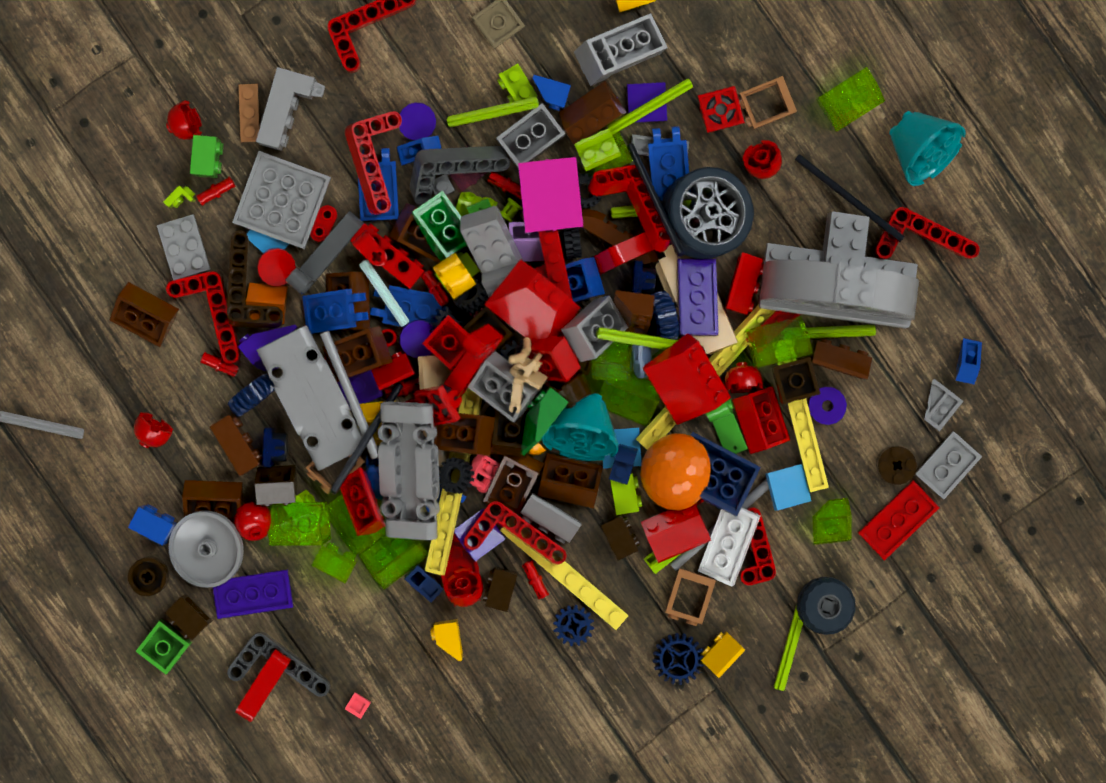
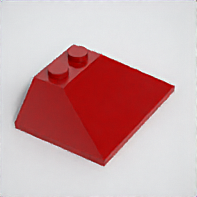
M521 259L484 304L523 337H529L532 344L549 336H558L580 309L571 298Z

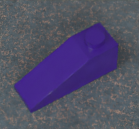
M291 325L252 334L251 336L247 334L239 340L241 344L238 347L249 361L255 364L261 359L257 349L293 332L298 327Z

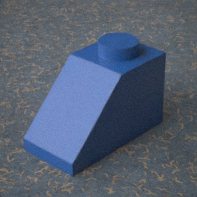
M533 75V81L544 102L549 105L548 108L560 111V108L564 109L571 85Z
M439 136L421 138L397 146L401 165L414 163L416 154L421 150L442 149Z
M963 338L956 367V381L975 384L980 370L982 342Z

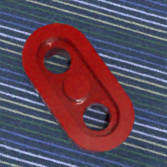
M325 205L319 209L310 234L313 240L323 242L331 233L338 217L334 207ZM326 211L331 212L330 218L324 217ZM319 228L323 230V234L320 236L316 234V230Z

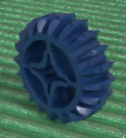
M666 291L651 294L654 295L651 326L655 336L673 340L678 339L679 321L672 298Z
M263 374L228 401V406L232 413L237 417H241L273 393L275 389L271 378L267 374Z
M675 633V639H672L670 634L667 635L668 642L662 638L661 641L664 645H656L660 652H653L655 656H658V658L653 659V663H659L654 667L655 670L661 669L658 673L659 677L666 674L664 681H668L669 677H671V684H674L675 679H678L679 685H682V679L684 678L686 683H689V676L695 680L694 671L698 674L701 673L697 666H704V663L699 662L704 656L698 655L703 649H696L699 642L696 641L691 644L693 637L690 636L688 640H685V633L682 634V639H679L678 633ZM680 643L688 647L682 651H676L671 645ZM667 649L671 654V660L664 667L663 654ZM693 651L694 663L690 668L686 664V658ZM672 652H674L678 656H684V658H682V662L685 666H683L678 661L676 663L673 661L676 659L674 658V654ZM678 666L685 671L683 674L669 672L670 669Z

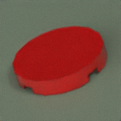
M281 248L268 249L259 257L257 263L259 276L265 283L271 286L286 284L285 280L296 269L295 260L291 254Z

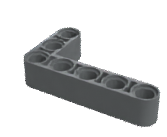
M502 146L424 149L415 156L410 191L414 201L418 205H422L431 199L435 175L499 172L509 168L510 160Z
M349 211L300 269H294L285 281L300 294L304 295L348 245L364 222Z
M257 632L252 636L230 665L227 672L231 680L239 681L247 674L261 654L269 659L271 649L278 648L282 654L296 663L294 669L287 667L284 672L313 694L323 697L329 692L331 686L325 677L265 632ZM257 636H262L265 639L263 646L256 644L255 638ZM246 651H249L253 654L252 661H247L244 659V653ZM233 667H239L242 670L241 676H235L232 673ZM302 671H308L311 674V679L308 681L303 680L301 677ZM317 683H324L326 691H318L316 688Z

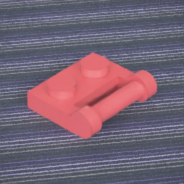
M476 455L472 460L473 469L470 470L474 471L475 474L471 475V478H474V482L470 481L472 486L476 487L479 492L486 493L500 463L488 456ZM477 474L484 477L483 481L476 479Z

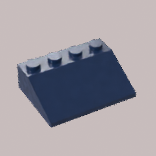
M692 432L690 436L703 444L710 460V479L708 486H705L700 495L701 499L737 517L761 467Z

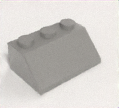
M534 493L530 495L520 512L523 514L522 518L531 524L533 521L538 523V528L547 534L549 531L556 534L554 538L563 544L565 541L570 543L582 525L580 521Z

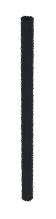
M631 143L627 145L631 158L677 256H683L685 254L640 156L634 144Z
M801 154L796 157L795 160L864 215L870 217L873 222L899 242L904 239L905 236Z
M396 383L385 402L395 401L403 388L400 383ZM381 410L377 413L329 490L332 494H337L382 422Z

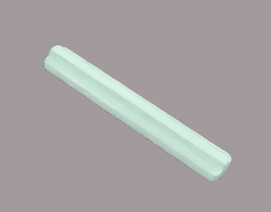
M368 260L360 263V268L399 325L405 326L409 323V319Z

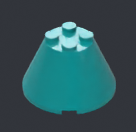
M907 111L902 116V120L898 125L892 127L889 131L906 181L912 186H919L924 184L923 180L928 177L933 179L941 173L962 147L960 141L962 136L965 137L966 135L964 127L958 123Z
M591 394L581 399L570 409L564 408L542 437V442L548 449L552 450L553 447L560 451L559 455L577 460H604L605 456H615L619 448L606 403L599 394Z

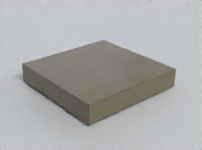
M495 0L472 17L494 49L525 27L507 0Z

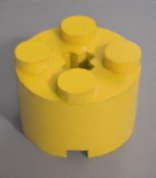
M456 253L433 267L453 299L476 285Z

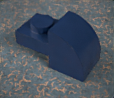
M619 444L609 480L628 485L638 452L637 448Z
M419 564L404 577L430 603L444 590Z

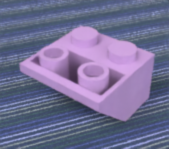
M509 222V232L523 261H544L539 232L525 233L524 222Z

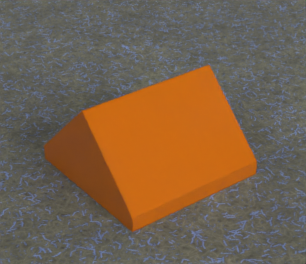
M249 283L246 305L278 307L283 312L282 324H284L288 286ZM253 313L250 315V318L257 320L260 318V315ZM272 314L269 318L272 321H277L280 317Z

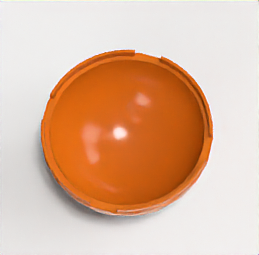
M680 433L663 436L648 448L643 457L640 472L643 488L652 501L665 509H687L701 498L700 495L705 486H708L711 469L710 460L703 444L699 443L694 437Z

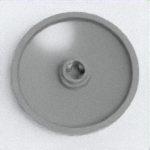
M197 511L189 514L176 524L170 535L169 555L173 567L184 580L195 586L210 588L227 582L237 573L243 560L244 548L241 535L228 518L217 512Z

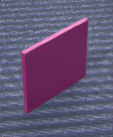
M576 157L518 163L525 233L583 227Z

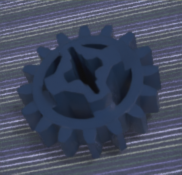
M576 604L574 609H571L570 605H567L566 611L561 608L562 614L555 615L558 621H553V624L557 625V628L553 629L554 632H559L557 639L564 638L562 643L565 644L569 641L570 646H573V642L580 646L581 640L586 643V636L592 637L589 630H594V626L590 625V623L594 622V619L588 618L591 613L587 612L585 614V607L579 610ZM574 613L582 615L585 619H578ZM568 615L567 622L561 625L562 619ZM571 617L573 618V621H575V623H579V625L576 627L577 634H575V631L572 627H568L569 625H571ZM587 626L584 634L580 636L581 628ZM568 631L573 634V638L566 636L563 632Z

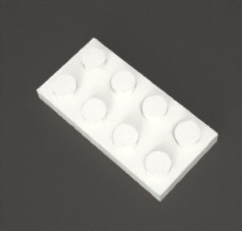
M741 508L738 516L735 517L721 509L710 537L712 541H709L698 571L731 587L734 586L760 515Z

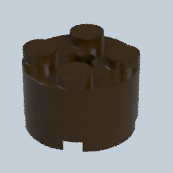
M581 368L568 382L553 380L545 382L548 389L551 387L568 401V404L565 406L567 409L574 407L578 401L591 394L590 384Z
M887 447L879 453L876 459L878 475L882 480L890 484L901 485L907 483L916 472V459L912 452L904 447ZM893 461L900 462L899 469H892L894 467Z
M149 556L137 560L128 572V582L131 588L141 596H153L161 592L169 581L167 565L156 557ZM148 572H150V575L153 576V578L149 581H147V577L144 576Z

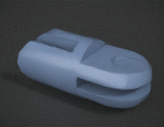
M633 344L632 361L634 373L637 378H646L647 375L642 367L652 360L651 347Z

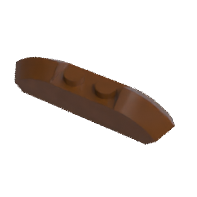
M582 209L583 227L581 228L611 246L634 237L625 230L623 233L616 230L618 226L610 221H607V223L603 222L606 217L605 214L595 210ZM653 250L635 258V260L646 265L657 262L658 257Z

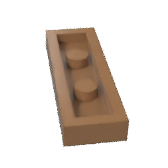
M239 84L241 143L256 142L260 129L258 84Z

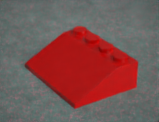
M688 333L642 367L676 425L713 411L731 398L699 341Z

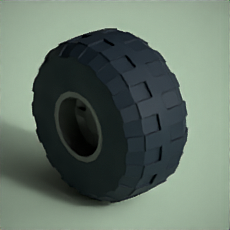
M832 577L815 578L805 584L798 595L796 604L798 616L804 625L813 632L824 635L843 631L851 623L856 610V601L851 589L842 581Z

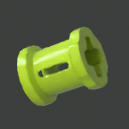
M508 198V203L500 213L504 219L513 222V217L518 210H522V207Z

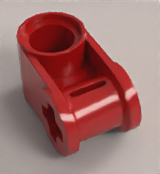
M367 230L352 243L371 264L382 266L387 262L386 252ZM375 253L382 254L380 256V258L382 259L380 262L377 260L374 261Z

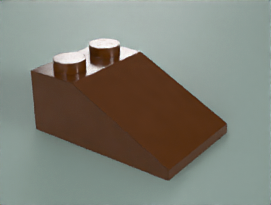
M406 203L388 237L440 263L441 261L431 249L412 215V211L417 209V207Z
M380 326L368 328L334 342L348 378L393 362ZM322 346L328 365L336 381L339 382L325 346Z
M458 413L461 418L457 422L435 426L437 436L434 439V445L438 447V450L490 456L494 417Z
M505 455L483 502L490 504L491 502L498 501L519 516L544 463L530 456L524 458Z

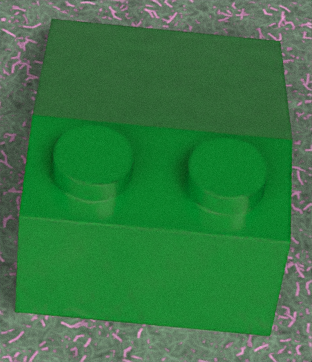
M443 191L412 211V215L428 244L440 261L454 253L457 254L468 246L460 231L461 215Z
M551 387L546 392L542 390L528 406L530 410L526 414L521 448L523 456L541 440L568 404V401Z

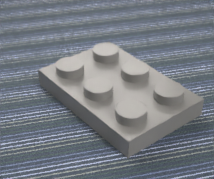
M194 214L157 225L173 280L211 270Z
M952 431L917 470L915 475L944 500L982 456Z

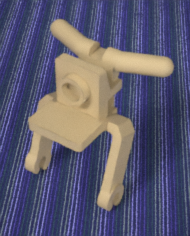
M529 337L523 339V350L519 354L509 357V362L514 364L510 369L511 375L514 376L509 410L513 412L514 407H516L517 410L515 412L517 414L522 409L521 401L524 382L540 389L548 378L538 371L542 364L539 361L542 355L538 353L532 359L528 358L531 352V340Z

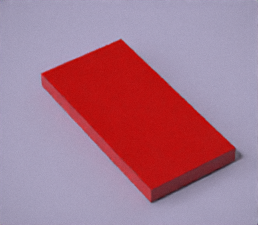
M912 480L857 533L885 561L940 507Z

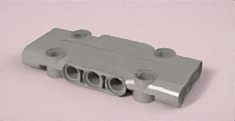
M305 325L257 349L274 384V389L317 470L324 469L352 455L362 439V434L350 411V406L327 361L324 360L308 326ZM315 350L318 354L317 358L314 360L308 359L307 351ZM280 367L283 371L282 376L275 377L272 374V369ZM344 419H350L353 425L346 429L342 426L341 422ZM315 436L318 439V443L315 446L309 445L307 443L308 437Z
M382 402L380 403L382 426L378 430V436L383 442L380 443L378 448L380 494L385 497V502L381 506V511L386 517L385 535L391 538L437 539V514L440 511V506L436 500L439 497L440 485L438 447L434 445L437 429L433 425V405L428 403ZM423 430L426 432L427 437L424 436Z

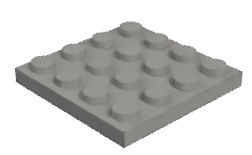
M258 151L232 223L305 249L331 177Z

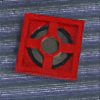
M735 86L697 96L702 121L705 124L707 133L745 123Z
M439 385L417 390L413 394L418 403L433 405L434 426L457 422L461 418L456 410L462 402V397H457L458 390H452L446 385Z

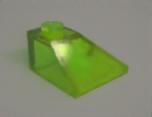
M848 498L828 500L813 515V544L852 541V519Z

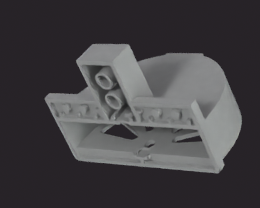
M830 212L827 214L823 251L771 243L766 244L759 307L761 309L908 328L911 321L915 319L919 280L916 278L918 264L865 257L870 217Z

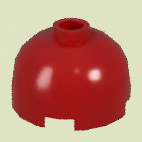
M187 100L177 103L169 110L166 123L168 131L182 140L193 139V135L202 134L199 131V127L202 126L200 116L195 108H190V102Z
M762 140L760 144L750 145L745 150L743 155L744 166L752 176L758 179L771 178L781 168V151L776 143Z
M747 362L736 363V367L731 368L727 372L724 385L728 392L731 390V393H747L754 387H756L757 391L763 389V380L757 368L748 366Z
M141 412L134 424V434L139 440V444L145 448L161 447L170 439L173 428L164 420L159 422L152 419V414Z
M255 502L239 507L235 518H233L237 531L242 538L248 541H258L266 537L271 531L273 523L270 509L267 506L255 505Z
M461 568L453 571V575L449 579H445L444 590L447 598L454 605L468 607L478 602L481 598L483 584L479 573L473 572L470 568Z

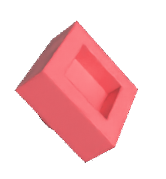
M355 692L345 710L361 719L371 701Z

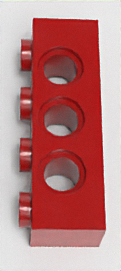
M364 223L350 242L353 243L367 230L373 238L379 240V246L384 251L390 249L394 252L393 259L387 260L382 267L409 289H412L422 274L425 273L422 270L424 265L416 259L412 262L407 258L409 253L401 247L397 250L392 246L394 241L386 235L382 238L377 234L379 229L371 223L368 226ZM375 253L374 261L377 260L380 262L382 260L380 258L382 254ZM403 261L409 264V269L406 272H400L398 268L399 264Z

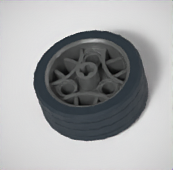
M716 167L699 168L676 179L668 187L661 202L684 250V255L695 259H711L736 249L747 238L754 220V207L746 186L729 171ZM702 190L706 191L707 198L703 197ZM723 195L728 203L727 206L723 204L719 196ZM684 198L691 200L689 208L683 205ZM721 218L725 219L726 226L722 225ZM690 220L694 221L695 228L690 226ZM705 231L713 232V242L707 241Z

